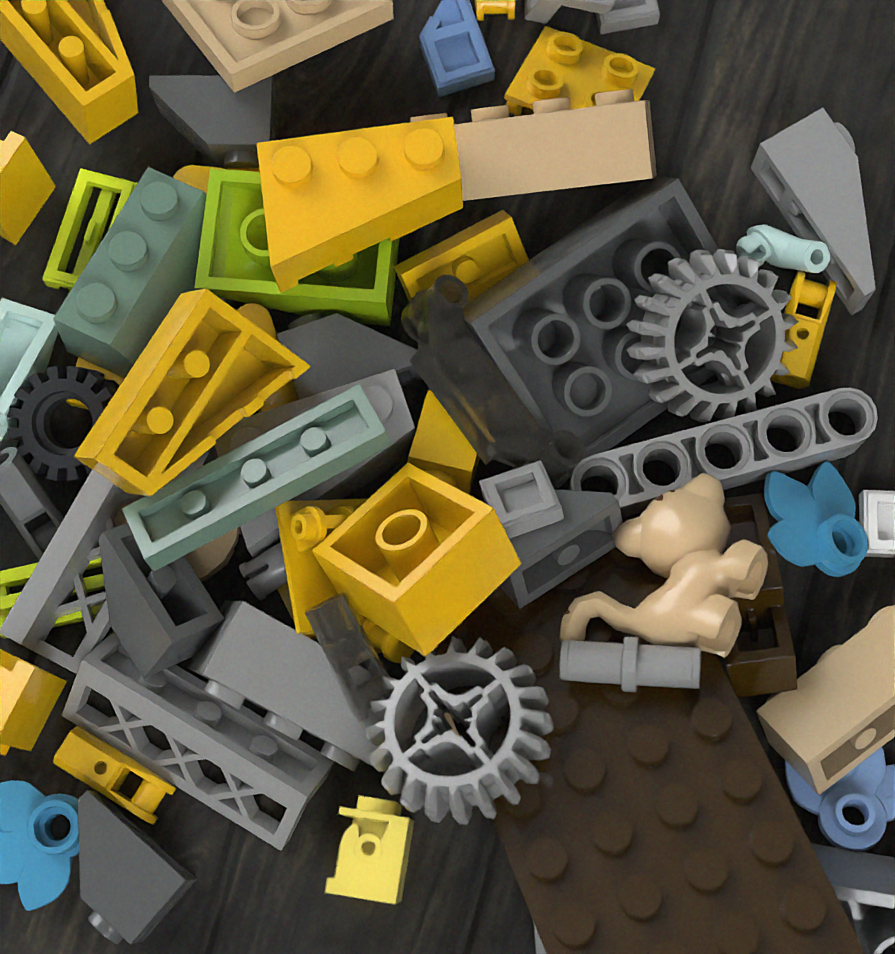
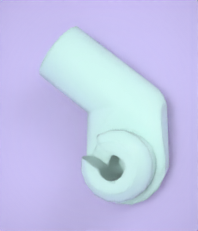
M766 224L749 228L747 236L739 239L736 245V252L739 257H753L759 262V267L766 260L769 264L776 267L819 273L827 267L830 260L829 248L825 243L801 239Z

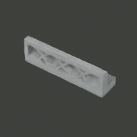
M206 451L166 485L200 468L209 452ZM92 470L1 626L0 634L77 674L82 659L103 641L111 627L106 591L88 597L82 575L90 561L101 558L99 537L104 531L116 527L114 519L121 506L135 502L145 496L126 493ZM76 589L78 600L67 603L72 592ZM103 604L94 620L91 607ZM81 611L87 634L74 657L44 642L59 617Z
M113 631L82 659L62 716L86 729L281 851L290 840L307 803L326 780L335 761L320 754L319 751L298 739L296 741L262 722L263 717L241 705L240 709H237L205 692L204 689L207 683L177 665L168 667L143 679ZM91 689L110 700L117 716L108 717L86 704ZM152 725L165 733L172 749L163 751L150 743L142 726ZM207 759L221 767L227 783L217 784L205 777L197 760ZM265 794L286 807L287 809L281 822L259 810L253 795Z

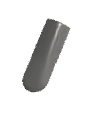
M7 447L0 451V504L33 553L40 560L65 517L45 491L15 447ZM46 511L51 520L33 530L28 522Z

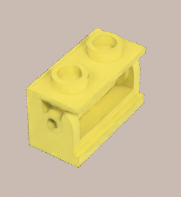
M358 796L356 809L339 808V814L353 818V822L342 837L335 877L327 879L325 893L392 904L402 900L414 821L410 818L400 817L402 805L399 802Z

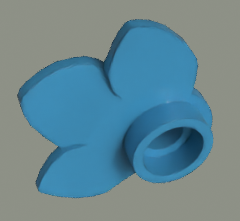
M829 461L822 462L815 470L808 486L780 472H769L764 486L765 502L770 514L778 522L770 528L767 536L778 553L800 567L816 565L821 571L834 577L845 576L855 571L867 554L868 540L863 527L854 518L856 504L852 493L834 466Z
M11 780L1 782L0 884L18 882V891L24 908L27 911L38 909L57 899L70 881L72 858L79 854L78 798L67 794L45 796L34 785L26 781ZM63 814L69 819L71 828L69 834L64 839L57 840L52 836L50 826L55 817Z

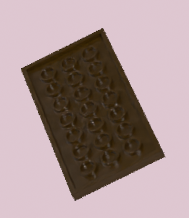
M615 547L521 609L498 586L436 646L440 655L446 654L450 640L454 636L462 640L467 653L479 637L489 643L493 655L505 647L515 656L517 660L516 667L525 664L532 669L536 677L533 686L542 687L548 697L549 703L542 712L550 715L554 728L552 732L540 738L548 743L551 749L550 758L529 760L540 775L538 783H526L518 779L514 786L521 796L519 804L513 805L506 800L503 794L493 800L497 809L495 818H492L546 954H865L715 653L701 651L699 688L638 685L636 692L622 691V684L561 680L560 655L562 643L559 641L561 621L575 598L601 591L619 603L635 609L647 596L662 587L669 578L653 573L640 558L627 556ZM595 617L590 618L586 626L584 641L624 643V637L639 636L617 631L602 618ZM639 637V644L654 645ZM461 686L445 692L453 695H462L473 690L476 686ZM511 710L501 717L503 724L492 734L490 751L494 756L500 750L507 737L510 727ZM451 716L458 735L462 736L470 747H475L476 744L467 732L468 728L462 723L458 724Z

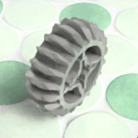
M718 249L717 252H714L713 256L709 251L695 250L690 254L689 263L685 259L680 258L668 261L670 278L661 274H654L648 277L651 287L656 293L654 297L639 295L634 299L639 308L646 310L643 321L635 319L626 324L630 331L641 334V341L627 349L630 357L645 360L635 371L634 375L638 381L647 384L652 383L648 392L652 400L659 403L667 401L668 411L681 417L689 413L692 419L699 422H707L711 420L713 415L720 420L735 417L736 408L747 413L757 411L755 393L766 397L776 394L770 378L773 374L784 376L790 373L786 365L780 362L783 351L790 352L798 348L794 341L785 339V330L793 327L799 321L793 315L781 313V310L792 297L786 291L773 290L778 276L772 271H758L759 262L755 258L740 256L737 259L736 254L731 250ZM723 284L737 295L742 304L736 308L724 307L722 309L718 301L710 300L706 289ZM681 316L680 328L677 334L675 335L676 326L679 317ZM714 325H717V333L714 336L710 333V330ZM708 336L715 339L710 347H708ZM704 363L706 369L715 372L718 380L710 384L695 386L687 379L681 369L689 364L700 366Z
M452 636L446 654L440 655L435 647L425 657L426 660L418 665L412 659L402 657L401 667L406 675L400 681L392 677H383L382 686L390 695V698L370 701L371 712L381 722L367 727L366 731L367 739L374 746H378L370 754L371 764L377 771L385 772L381 783L390 794L402 793L400 801L407 810L416 812L425 805V814L431 821L440 823L448 810L451 809L452 815L458 824L467 825L471 818L472 806L478 805L486 818L494 819L497 809L493 801L495 798L503 794L509 803L513 805L519 804L521 796L514 786L518 779L526 783H538L540 775L529 760L550 758L551 749L548 743L540 737L552 732L554 727L550 715L542 712L549 703L548 697L542 687L533 686L536 677L528 665L523 664L516 667L517 660L515 656L505 647L493 655L489 643L480 637L467 653L462 640ZM461 686H476L473 690L462 695H453L445 692ZM427 706L428 720L423 729L414 736L417 743L411 747V736L415 722L422 710ZM511 710L510 727L507 737L500 750L494 756L490 751L492 734L503 724L501 717ZM445 713H449L458 724L462 723L468 728L467 732L476 744L475 747H470L462 736L457 737L451 731L452 727L445 718ZM461 763L472 765L477 769L464 775L452 777L431 774L436 769L442 773L454 764Z

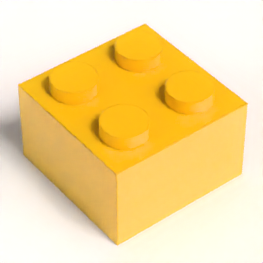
M407 463L312 550L344 604L425 657L522 564L493 507L410 463Z

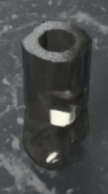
M343 592L307 609L304 613L332 667L349 709L355 718L361 722L369 717L367 710L371 709L370 701L389 699L393 691L388 689L383 678H390L389 674L375 652L347 593ZM365 662L372 677L356 686L348 670Z

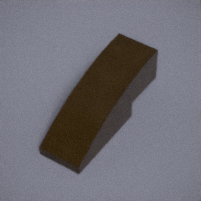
M763 493L725 498L723 510L731 525V531L723 554L734 543L745 539L762 546L767 553L768 559L765 579L755 599L730 598L738 603L742 622L730 653L723 657L727 678L737 697L797 690L795 652L784 606L783 585L776 552L767 536L770 525Z

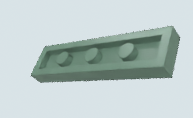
M358 384L171 482L152 496H145L122 508L144 560L153 571H156L392 446V442L363 389Z

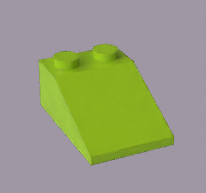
M210 168L194 288L195 290L207 288L218 297L248 304L256 303L266 308L302 316L320 313L327 317L338 313L360 324L390 326L396 276L394 266L397 265L399 238L391 242L387 238L353 254V260L338 267L331 264L297 280L299 285L280 293L270 267L260 172Z

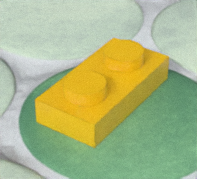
M501 210L394 266L417 319L423 326H426L466 305L529 260L512 217L504 210Z

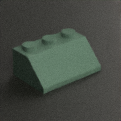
M147 168L53 318L67 352L126 378L180 294L195 291L207 195L204 191L152 168ZM225 298V302L233 308L236 301Z

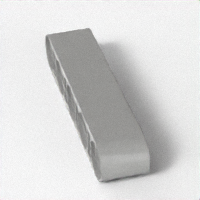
M854 388L831 390L591 455L581 460L574 468L568 490L582 491L580 484L590 477L598 476L605 478L611 483L615 497L619 500L623 518L643 512L656 497L667 491L682 488L701 473L718 478L723 490L766 479L767 474L771 471L785 474L818 465L824 461L844 458L854 453L875 430L878 420L877 408L872 399L861 390ZM838 411L848 415L855 424V435L845 436L836 432L829 423L828 413ZM770 428H781L788 431L795 440V450L792 452L776 450L770 445L766 431ZM711 444L726 446L735 457V466L730 469L714 467L705 456V447ZM652 460L666 462L675 473V482L667 486L652 484L643 473V465Z

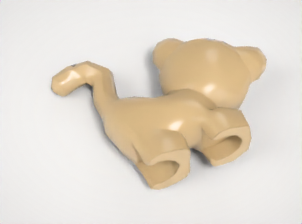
M701 473L682 488L667 491L656 497L645 508L640 517L627 520L617 527L611 535L616 547L627 556L640 558L653 573L669 579L662 587L647 596L635 609L619 603L601 591L575 598L561 621L559 637L561 643L563 640L584 641L586 626L590 618L600 617L617 631L637 635L654 645L701 648V651L715 653L722 657H726L730 653L742 622L738 603L730 598L755 599L765 579L768 559L767 553L762 546L745 539L734 543L723 554L730 538L731 525L723 510L725 501L724 491L718 478Z

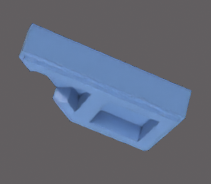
M441 0L434 15L429 17L419 36L420 47L438 97L495 80V70L470 1Z

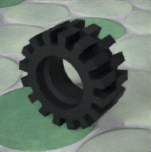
M53 366L47 368V373L36 372L27 378L31 383L29 387L19 386L14 396L21 400L19 407H10L7 415L9 418H17L16 428H8L7 431L9 440H19L21 446L16 449L24 459L31 461L29 467L35 474H47L46 479L55 481H74L88 478L92 469L73 457L80 446L71 449L59 444L52 435L50 418L58 404L67 399H76L82 402L90 411L93 427L120 387L114 380H106L104 378L105 374L96 370L74 366Z

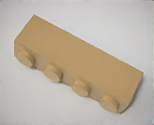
M633 89L595 94L596 106L571 109L570 97L534 101V114L509 117L508 105L471 110L472 122L454 124L462 177L463 201L657 177L650 102L648 100L634 101ZM447 113L411 117L410 120L411 122L447 118L448 116Z
M895 605L882 608L874 614L867 626L844 644L828 649L819 658L814 667L797 679V690L772 693L766 700V703L756 710L769 744L818 795L895 737Z

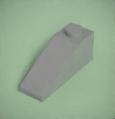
M821 108L760 143L751 169L798 238L820 241L827 245L830 252V260L827 267L821 272L827 280L837 281L835 292L850 314L853 315L863 309L876 290L858 157L855 154V145L848 130L842 124L834 123L824 108Z

